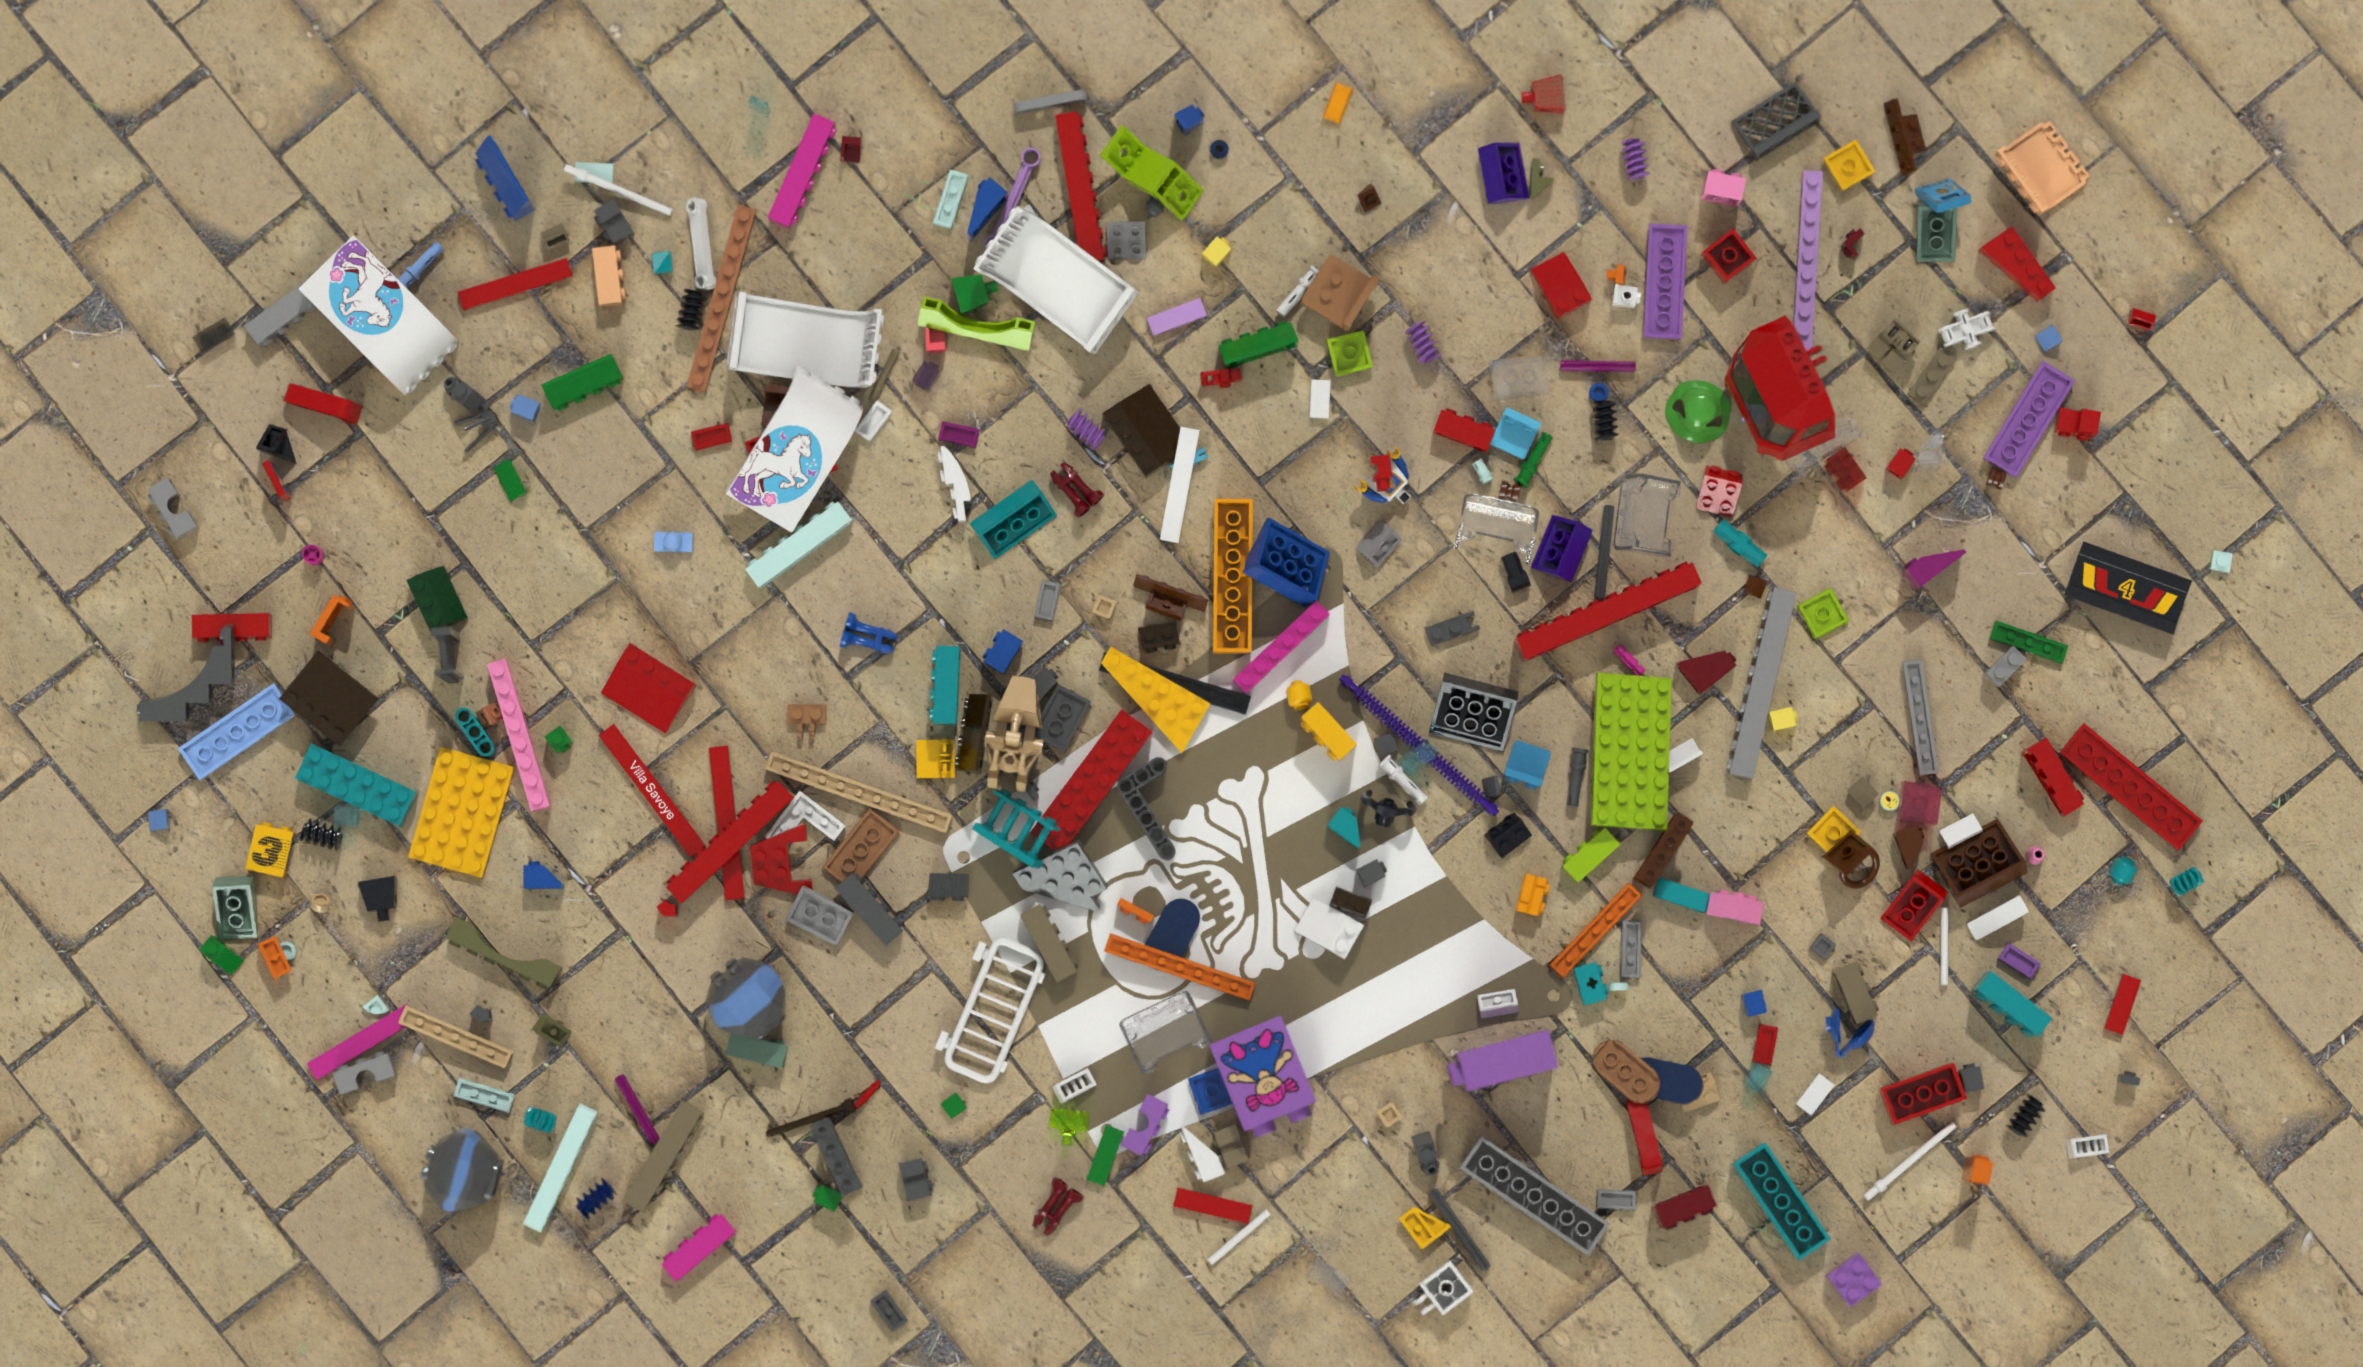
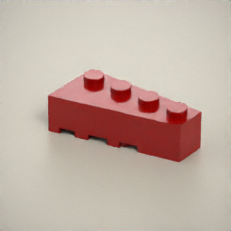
M2013 226L1978 250L1979 253L1988 258L1994 266L2003 271L2009 279L2018 284L2036 302L2056 289Z
M2047 737L2022 751L2023 756L2061 817L2084 805L2083 795L2074 787L2072 777L2065 771L2062 761L2056 755Z

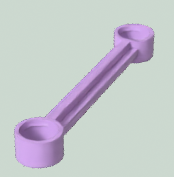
M1027 148L1023 151L1021 157L1023 164L993 234L985 239V250L987 242L996 237L998 228L1008 220L1010 211L1017 207L1032 169L1040 164L1041 156L1037 149ZM1026 153H1036L1038 156L1037 162L1035 164H1027L1024 160Z

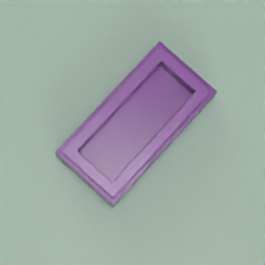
M2010 943L2006 944L1997 958L2029 980H2031L2041 964Z

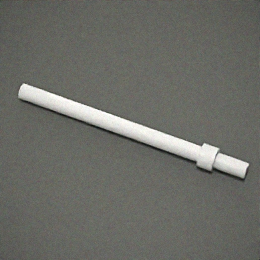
M568 164L564 168L565 172L576 176L577 179L583 182L586 180L670 216L672 208L591 175L587 170L582 168L579 170Z
M1950 1122L1886 1177L1875 1182V1186L1863 1195L1866 1200L1869 1201L1877 1193H1882L1887 1189L1889 1183L1957 1128L1956 1125Z

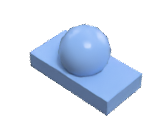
M654 532V552H693V533Z

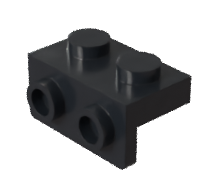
M1512 813L1506 816L1498 825L1490 828L1484 836L1497 854L1503 858L1530 838L1532 834L1521 818Z

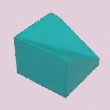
M670 251L651 253L654 274L673 272Z

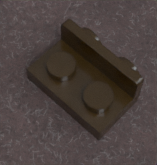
M1176 621L1138 628L1142 651L1146 650V653L1157 652V648L1165 647V650L1177 648L1176 645L1180 644Z

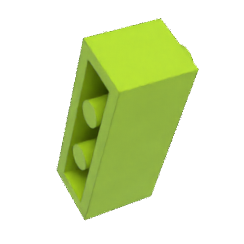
M1606 828L1595 830L1591 834L1593 838L1588 843L1584 840L1577 847L1578 852L1575 855L1570 853L1562 860L1564 864L1561 867L1576 884L1621 845Z

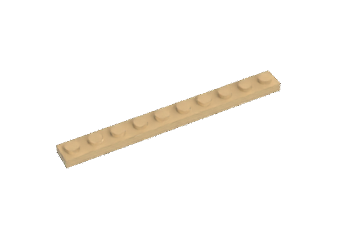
M772 751L765 767L767 771L943 833H947L953 816Z

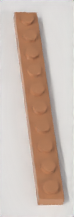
M737 205L687 388L706 393L756 215V209Z

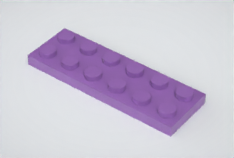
M1649 223L1643 338L1682 339L1687 225Z
M2042 361L1983 459L2016 478L2075 380Z

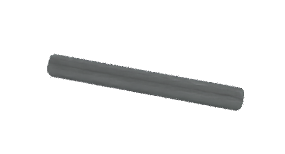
M1605 505L1603 509L1595 598L1603 600L1606 594L1614 506Z
M1435 1188L1430 1191L1429 1196L1482 1271L1487 1270L1490 1267V1263L1439 1190Z

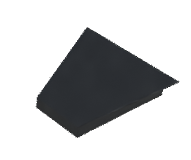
M269 424L256 449L261 453L296 463L287 429Z

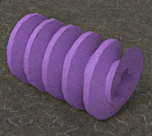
M1639 138L1621 142V145L1626 146L1622 149L1623 153H1627L1623 157L1624 160L1628 161L1625 163V167L1630 168L1626 171V175L1630 176L1627 180L1641 179L1650 174V172L1644 171L1649 165L1643 164L1648 157H1644L1642 154L1647 152V150L1641 149V146L1645 145L1646 142H1641Z
M1423 321L1411 326L1405 333L1407 335L1412 334L1409 337V341H1415L1412 344V348H1418L1415 355H1422L1419 357L1418 362L1428 363L1441 357L1442 354H1435L1439 347H1432L1436 341L1429 340L1433 334L1426 333L1430 327L1423 326L1426 322Z
M1080 408L1066 424L1069 423V430L1075 428L1074 435L1081 433L1080 440L1087 438L1085 444L1089 445L1092 443L1091 449L1095 450L1107 437V435H1103L1105 429L1103 428L1098 431L1100 424L1097 423L1093 426L1094 419L1092 418L1087 421L1088 414L1086 413L1081 416L1082 409Z

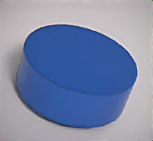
M1602 383L1592 385L1589 390L1590 399L1592 401H1605L1609 393L1608 388Z

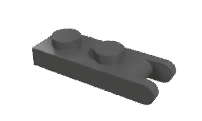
M1474 611L1426 627L1425 630L1431 646L1479 630V625L1471 627L1468 617L1475 615Z

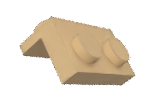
M1711 1073L1700 1074L1704 1082L1703 1092L1692 1103L1681 1104L1683 1112L1720 1101L1716 1082Z

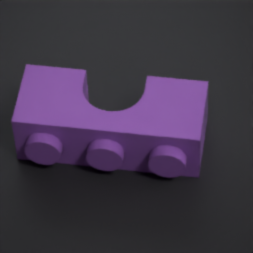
M1147 1094L1139 1111L1148 1117L1149 1125L1146 1130L1141 1132L1129 1128L1121 1146L1140 1156L1143 1153L1147 1154L1152 1145L1149 1143L1152 1135L1156 1137L1161 1128L1158 1125L1160 1119L1165 1120L1170 1110L1167 1108L1168 1104Z

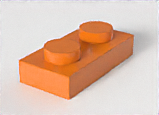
M1122 898L1117 903L1120 906L1119 911L1127 915L1130 912L1137 916L1136 920L1144 924L1147 921L1151 923L1155 917Z

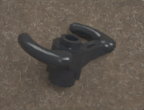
M1366 790L1361 794L1362 803L1371 806L1376 811L1375 823L1382 827H1390L1396 816H1412L1416 812V806L1412 801L1406 803L1408 808H1397L1398 806L1395 804V801L1390 798H1384L1379 802L1370 798L1372 796L1371 790Z

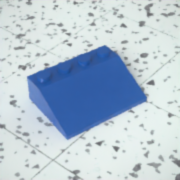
M489 135L475 154L478 158L475 161L480 170L485 169L487 175L484 177L490 186L494 185L497 191L494 194L498 201H503L506 205L504 211L508 218L513 217L517 221L535 211L499 147L491 135Z
M1268 517L1247 556L1243 573L1299 605L1306 607L1318 600L1330 552Z

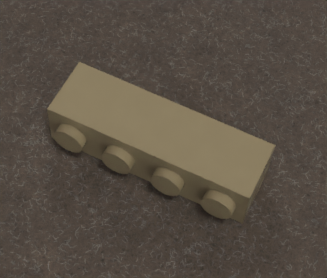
M1039 904L1022 913L1020 916L1056 982L1058 983L1077 973L1076 968L1079 966L1075 958H1070L1066 951L1070 949L1065 940L1060 941L1057 935L1060 931L1056 924L1050 923L1048 917L1051 915L1047 907H1042Z

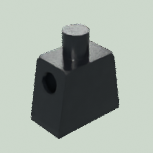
M390 876L358 882L367 911H377L378 922L389 921L388 909L397 908V877Z

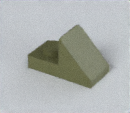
M1533 158L1531 162L1530 199H1534L1554 181V178L1539 177L1543 175L1544 164H1540V158Z
M543 1013L532 1028L533 1031L559 1047L563 1046L572 1032Z

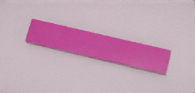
M405 1004L308 1062L307 1065L316 1080L406 1028V1026L398 1022L405 1006L409 1005Z

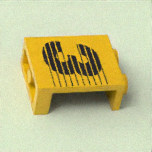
M262 822L261 825L256 824L245 869L286 878L287 871L285 868L292 839L296 837V833L291 832L292 828L285 826L276 829L273 828L271 823Z

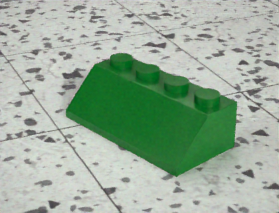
M1282 321L1275 324L1276 327L1271 329L1263 327L1257 330L1258 333L1252 335L1245 333L1239 336L1240 339L1232 341V338L1221 341L1218 349L1224 368L1229 369L1297 347L1299 341L1292 323Z
M608 354L541 384L554 411L557 409L562 411L569 407L568 404L572 402L580 403L586 400V396L590 394L595 396L604 392L603 389L608 386L613 388L620 385L624 378L612 354Z

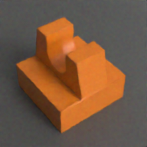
M1617 265V270H1607L1606 277L1608 280L1615 281V284L1625 286L1627 268L1625 265Z

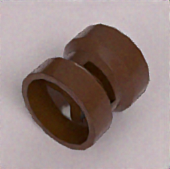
M1502 481L1498 499L1505 500L1510 498L1511 502L1517 503L1521 484L1515 483L1511 486L1507 481Z

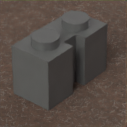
M614 199L594 210L596 213L594 219L599 227L603 225L606 232L603 234L609 243L613 241L616 246L635 234Z
M919 1158L899 1163L907 1200L911 1201L931 1196V1191H934L932 1181L927 1180L926 1173L929 1172L927 1161Z

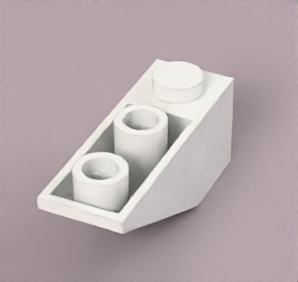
M1183 1127V1132L1180 1133L1183 1143H1188L1190 1150L1187 1153L1190 1161H1195L1197 1168L1194 1170L1198 1180L1202 1179L1203 1182L1225 1174L1218 1155Z

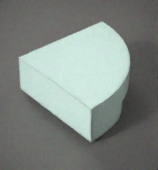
M379 995L363 1006V1009L372 1014H384L390 1011Z

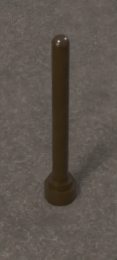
M852 1098L845 1099L839 1106L766 1131V1136L772 1137L840 1113L852 1114L856 1112Z

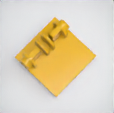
M955 739L916 740L917 778H955Z

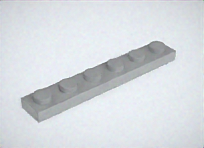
M1922 659L1902 662L1919 776L1938 774L1939 769Z

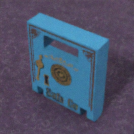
M1950 178L1945 181L1942 180L1922 186V189L1920 187L1915 188V195L1936 213H1942L1943 211L1963 207V205L1971 203V195Z

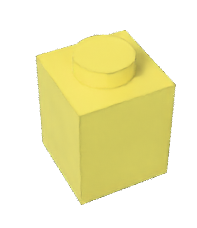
M1216 237L1202 252V257L1217 268L1231 252L1229 247L1231 244L1223 237L1221 239Z
M1792 707L1768 713L1772 732L1795 727L1796 722H1798L1796 710L1793 711Z

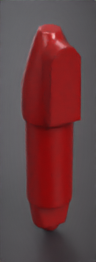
M880 1080L872 1083L858 1098L854 1108L858 1109L866 1104L868 1099L881 1085Z

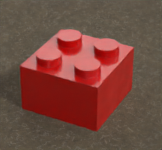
M1734 229L1727 232L1701 254L1724 285L1756 260V256Z

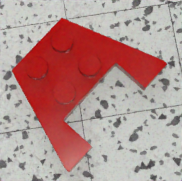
M806 823L799 824L794 828L785 830L780 834L750 846L754 885L797 895L803 885L813 890L812 879L792 880L788 843L805 842L808 840Z

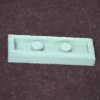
M950 169L933 221L934 225L952 229L968 179L967 174Z
M459 1078L453 1097L510 1113L515 1094Z

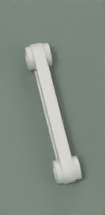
M692 198L687 201L686 210L689 213L696 272L695 286L701 290H710L715 287L716 278L713 275L706 215L707 202L701 198Z

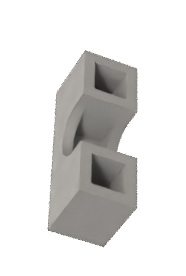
M167 477L148 488L150 493L148 498L153 505L156 504L159 511L157 513L162 521L166 520L169 527H167V530L172 538L176 537L181 540L199 529L188 510L180 514L172 513L171 503L180 494L171 479Z
M383 1051L374 1054V1058L367 1061L366 1058L355 1061L356 1065L348 1067L347 1064L337 1067V1071L333 1073L339 1094L344 1095L361 1089L359 1076L366 1070L374 1074L376 1082L398 1076L391 1055L385 1054Z

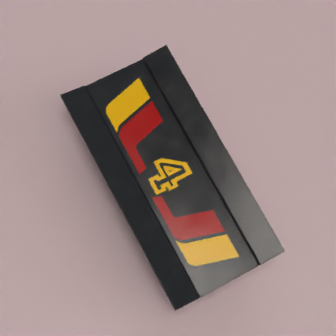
M2083 541L2064 596L2173 635L2192 580Z

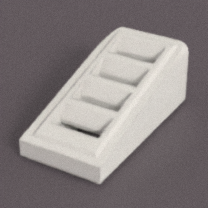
M1087 1068L1057 1083L1052 1089L1060 1104L1097 1084ZM1082 1075L1085 1076L1089 1085H1085L1081 1078ZM1075 1079L1078 1080V1082H1079V1084H1080V1086H1081V1089H1079V1088L1077 1087V1085H1076V1083H1075V1081H1074ZM1070 1082V1084H1071V1086H1072V1088H1073V1090H1074V1093L1071 1092V1090L1069 1089L1067 1083ZM1062 1086L1067 1094L1066 1097L1060 1088Z
M2107 1134L2066 1140L2069 1159L2109 1154ZM2097 1139L2100 1140L2101 1151L2098 1150ZM2090 1140H2092L2093 1152H2091ZM2083 1141H2084L2085 1153H2083V1148H2082V1142H2083Z

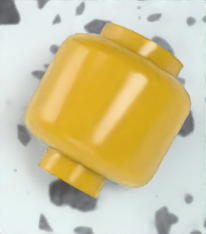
M1302 680L1291 682V685L1286 689L1289 706L1294 707L1295 710L1309 707L1313 700L1309 684L1303 683Z

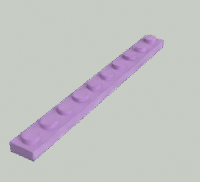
M1804 170L1802 177L1793 324L1806 351L1812 348L1823 175V171Z

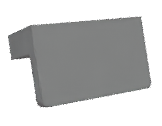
M1379 521L1356 547V550L1378 568L1400 543L1402 538L1391 527Z

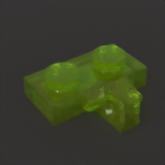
M1051 1108L1049 1128L1059 1129V1134H1063L1062 1144L1071 1145L1072 1135L1076 1136L1077 1131H1088L1090 1113Z

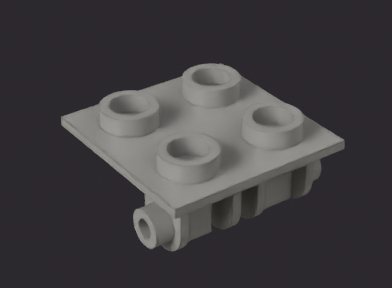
M1145 221L1107 222L1108 259L1146 258Z

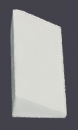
M1515 989L1477 995L1481 1018L1517 1013L1519 1011Z

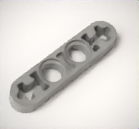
M1076 90L1016 102L1013 104L1015 114H1024L1087 101L1088 98L1086 90Z

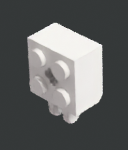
M1449 1260L1419 1283L1425 1293L1413 1303L1419 1305L1429 1297L1432 1303L1422 1309V1315L1428 1313L1435 1306L1444 1315L1471 1295L1473 1290ZM1443 1283H1450L1451 1287L1449 1289L1451 1290L1448 1293L1441 1291Z

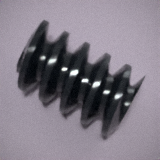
M684 289V292L688 295L682 296V299L686 302L680 303V306L685 310L678 311L683 317L677 318V322L680 324L675 325V327L691 331L699 330L695 323L701 322L697 315H703V313L698 309L705 307L700 301L707 298L702 296V293L699 291Z
M1611 401L1592 402L1598 405L1593 408L1594 412H1598L1593 418L1599 420L1594 423V426L1599 428L1594 433L1600 435L1595 438V441L1614 439L1619 433L1613 432L1618 426L1612 424V422L1617 421L1618 418L1612 417L1613 414L1617 413V410H1613L1611 407L1617 405V403Z
M309 819L303 826L300 841L305 838L306 843H310L313 839V845H317L320 842L321 847L327 845L328 849H332L335 846V851H338L342 843L343 833H341V827L334 831V825L327 829L326 823L319 827V821L312 825V819Z
M2027 1094V1097L2030 1101H2022L2025 1107H2018L2021 1113L2014 1112L2013 1115L2016 1120L2009 1119L2012 1126L2005 1125L2011 1131L2023 1137H2028L2025 1130H2033L2029 1125L2030 1123L2037 1124L2034 1117L2041 1119L2038 1112L2046 1111L2043 1104Z

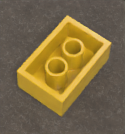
M1319 702L1310 708L1300 719L1302 721L1301 727L1307 733L1310 731L1315 736L1313 740L1320 747L1324 746L1328 750L1326 754L1333 761L1337 760L1340 762L1357 746V743Z

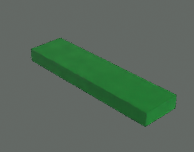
M1999 621L1994 622L1989 637L1990 640L2010 647L2014 646L2016 649L2059 664L2063 663L2068 649V645Z

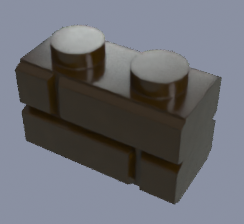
M1336 887L1329 906L1365 919L1372 900Z

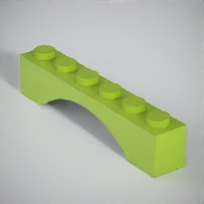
M924 296L917 325L1029 351L1036 322L1018 317L1003 322L976 321L957 313L943 300Z

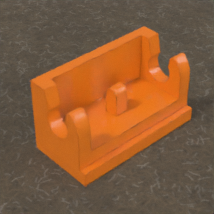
M276 935L258 943L257 947L273 981L292 971Z

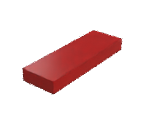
M2122 974L2104 1029L2123 1035L2141 980Z

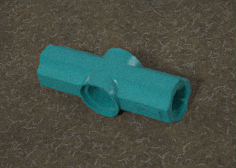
M1724 519L1713 530V533L1728 544L1727 546L1735 554L1744 557L1756 568L1768 556L1752 543L1753 541L1742 531L1736 530Z

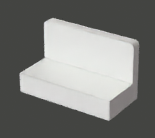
M1693 738L1670 750L1669 773L1703 754Z

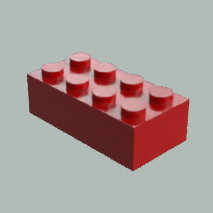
M1954 1062L1878 1088L1891 1125L1902 1123L1967 1099Z

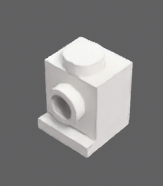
M1615 284L1611 306L1635 308L1636 303H1640L1641 292H1637L1638 287ZM1624 293H1630L1631 297L1626 299Z

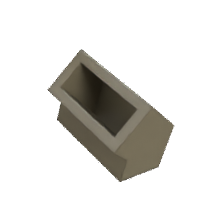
M562 223L541 232L548 250L570 241Z
M1864 777L1860 778L1847 790L1863 809L1879 795Z

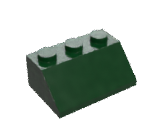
M444 566L425 571L406 580L429 630L430 628L449 627L468 618Z

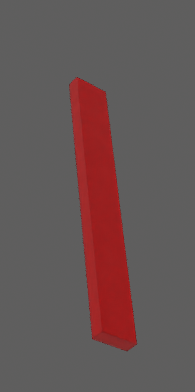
M728 746L709 748L718 836L724 832L722 828L730 821L734 823L736 821ZM739 850L722 866L726 901L745 898Z

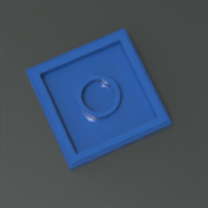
M1218 1068L1188 1078L1200 1115L1232 1104Z

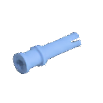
M435 241L411 267L405 268L406 271L398 280L408 289L415 280H419L422 271L429 266L444 248Z

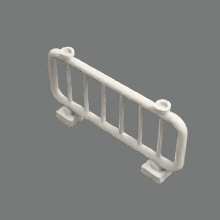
M1007 938L996 939L989 949L986 948L987 944L979 942L972 959L977 962L983 959L984 962L952 1038L948 1037L949 1033L942 1031L935 1046V1049L940 1051L943 1048L947 1049L944 1059L948 1068L981 1083H991L996 1080L1000 1072L1004 1073L1008 1064L1005 1059L1037 983L1041 984L1046 974L1042 972L1045 962L1041 953ZM1004 945L1035 958L1037 965L1034 972L996 957L995 953L998 947ZM992 961H998L1031 975L1032 977L1027 989L1024 990L987 974ZM985 977L1024 993L1019 1008L979 992ZM979 995L1017 1011L1012 1025L1010 1026L972 1010L977 996ZM970 1013L1010 1029L1004 1044L965 1028ZM965 1031L1002 1047L997 1060H991L958 1046L957 1044L962 1032ZM955 1049L993 1064L994 1068L991 1074L985 1076L954 1063L952 1056Z

